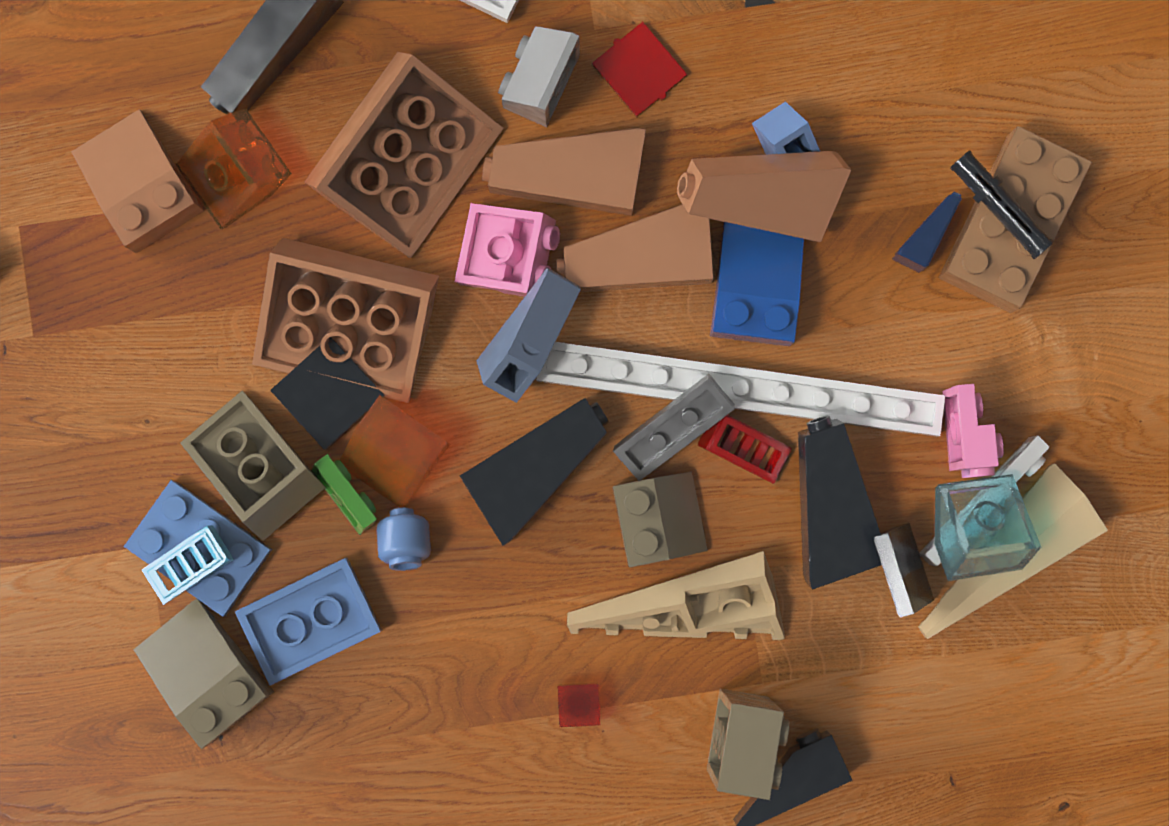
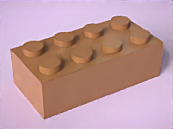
M1017 126L1006 137L989 173L994 178L997 175L1003 181L1000 185L1027 212L1045 234L1054 241L1092 162ZM975 201L938 278L1012 313L1022 307L1051 246L1036 259H1033L1032 255L1004 227L982 201L980 203Z

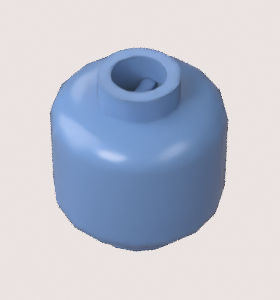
M411 508L391 510L389 512L390 516L382 519L377 524L378 557L384 563L389 564L391 570L406 571L421 567L422 561L430 556L429 523L424 517L415 515L414 510Z

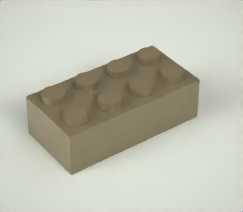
M719 689L707 763V771L717 791L770 800L771 789H779L782 763H778V745L786 746L789 720L785 719V716H783L784 712L768 696Z

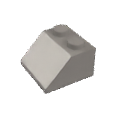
M535 26L530 37L524 35L515 54V57L520 59L514 73L508 71L505 74L498 94L503 95L501 99L503 108L547 128L579 59V35Z

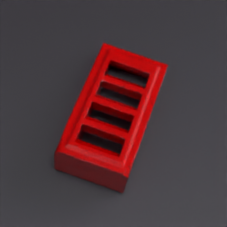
M726 415L706 430L698 442L699 447L772 484L775 483L792 450L791 447L729 415ZM728 425L729 428H728V430H727V432H726V434H725V436H724V438H723V440H722L720 446L718 447L717 444H718V442H719V440H720V438H721V436H722V434H723V432H724L726 426ZM739 432L744 433L735 453H730ZM756 439L759 443L750 461L747 462L744 459ZM770 446L774 450L763 470L759 468V465Z

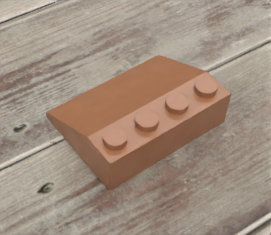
M397 52L304 183L394 248L411 258L501 133L503 127L415 56Z
M282 238L269 255L252 365L290 373L321 345L322 353L330 361L343 362L350 357L376 387L353 381L348 382L379 389L386 398L409 403L433 311L439 276ZM332 337L345 354L338 355L333 353L329 348L328 338Z

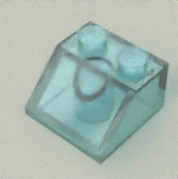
M1013 474L938 484L935 488L934 544L948 581L1022 570L1042 548Z

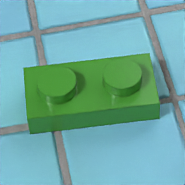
M328 454L314 463L311 471L326 487V492L357 533L361 535L371 528L377 520L373 515L376 512V508L364 492L357 494L349 481L352 477L344 464L339 460L333 462Z

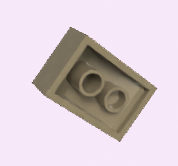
M243 390L180 442L239 519L262 541L326 488Z
M197 598L133 649L177 720L201 749L212 744L274 693L211 612Z

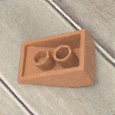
M140 109L71 151L106 218L123 245L134 253H138L204 211Z

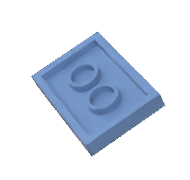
M170 480L124 547L147 564H151L207 525H213L234 560L188 589L187 592L224 617L273 549L175 480ZM204 542L197 545L207 562H212L214 558ZM189 550L184 553L194 571H199L201 567ZM177 559L173 560L171 564L182 581L186 580L188 576ZM163 567L158 570L160 573H162L164 576L170 579L169 575Z
M344 558L235 611L269 686L382 631L348 558Z

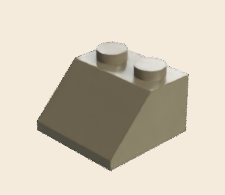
M692 471L612 487L629 568L708 551Z

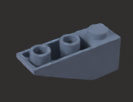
M548 267L476 360L483 385L516 403L541 372L581 290L580 286Z

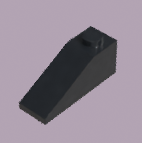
M816 728L796 738L798 744L790 747L778 762L782 763L779 789H771L770 800L750 797L733 819L736 826H756L853 781L832 735L827 730L820 733L819 729Z

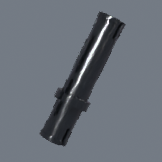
M970 150L950 167L974 192L975 196L973 199L977 203L982 201L1004 227L1032 255L1033 259H1036L1054 243L1000 185L1003 182L997 175L994 178L974 157Z

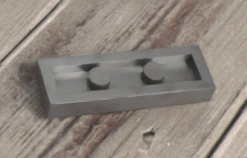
M707 374L614 446L613 452L637 480L640 481L735 409V404L712 376Z

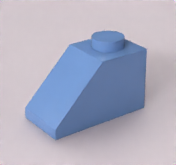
M786 101L752 123L766 155L820 151L809 123Z

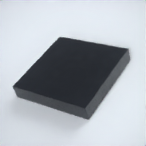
M329 337L328 344L331 351L338 355L345 354L332 337ZM321 345L270 390L324 450H328L385 396L379 389L349 382L353 381L376 387L350 357L343 362L330 361L322 353Z
M910 523L896 526L874 537L898 616L900 615L901 618L915 614L933 602L934 597Z

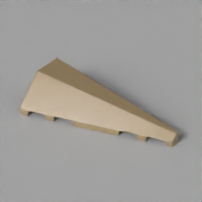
M1055 463L1049 465L1043 471L1044 474L1031 490L1026 492L1010 516L1001 523L963 570L964 572L954 585L941 597L940 602L933 611L919 624L918 628L926 639L931 638L1108 531L1086 495Z
M764 551L567 613V626L571 634H578L580 628L605 629L607 635H618L620 629L643 630L644 636L707 638L708 632H733L735 639H747L748 633L771 634L772 640L785 639L774 579Z

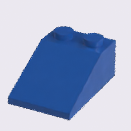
M724 222L710 337L789 347L795 342L800 302L803 238Z

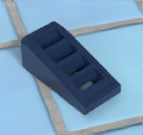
M953 192L951 195H948L899 248L892 259L918 273L925 270L962 199L961 194Z

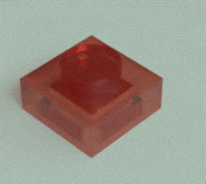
M598 683L563 684L557 686L559 727L601 725Z

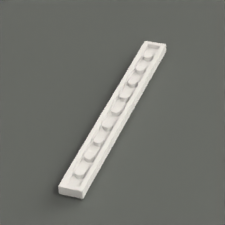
M560 342L554 343L536 379L538 382L675 400L707 374H710L733 401L735 409L805 419L830 416L831 420L838 419L844 424L936 437L941 434L945 403L944 395Z

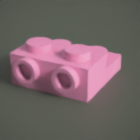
M471 203L454 282L460 285L497 290L504 294L525 297L546 268L551 269L547 266L549 252L557 248L560 239L559 228L555 226L556 220L540 212Z
M974 384L956 385L943 390L942 393L945 396L944 416L949 471L961 470L962 478L995 475L994 467L998 466V458L1003 457V440L1000 433H995V424L978 426L977 418H982L983 416L981 394L975 393Z

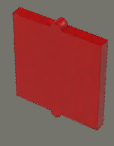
M643 21L622 39H614L613 46L592 62V66L636 118L657 100L664 101L666 93L687 77V73Z

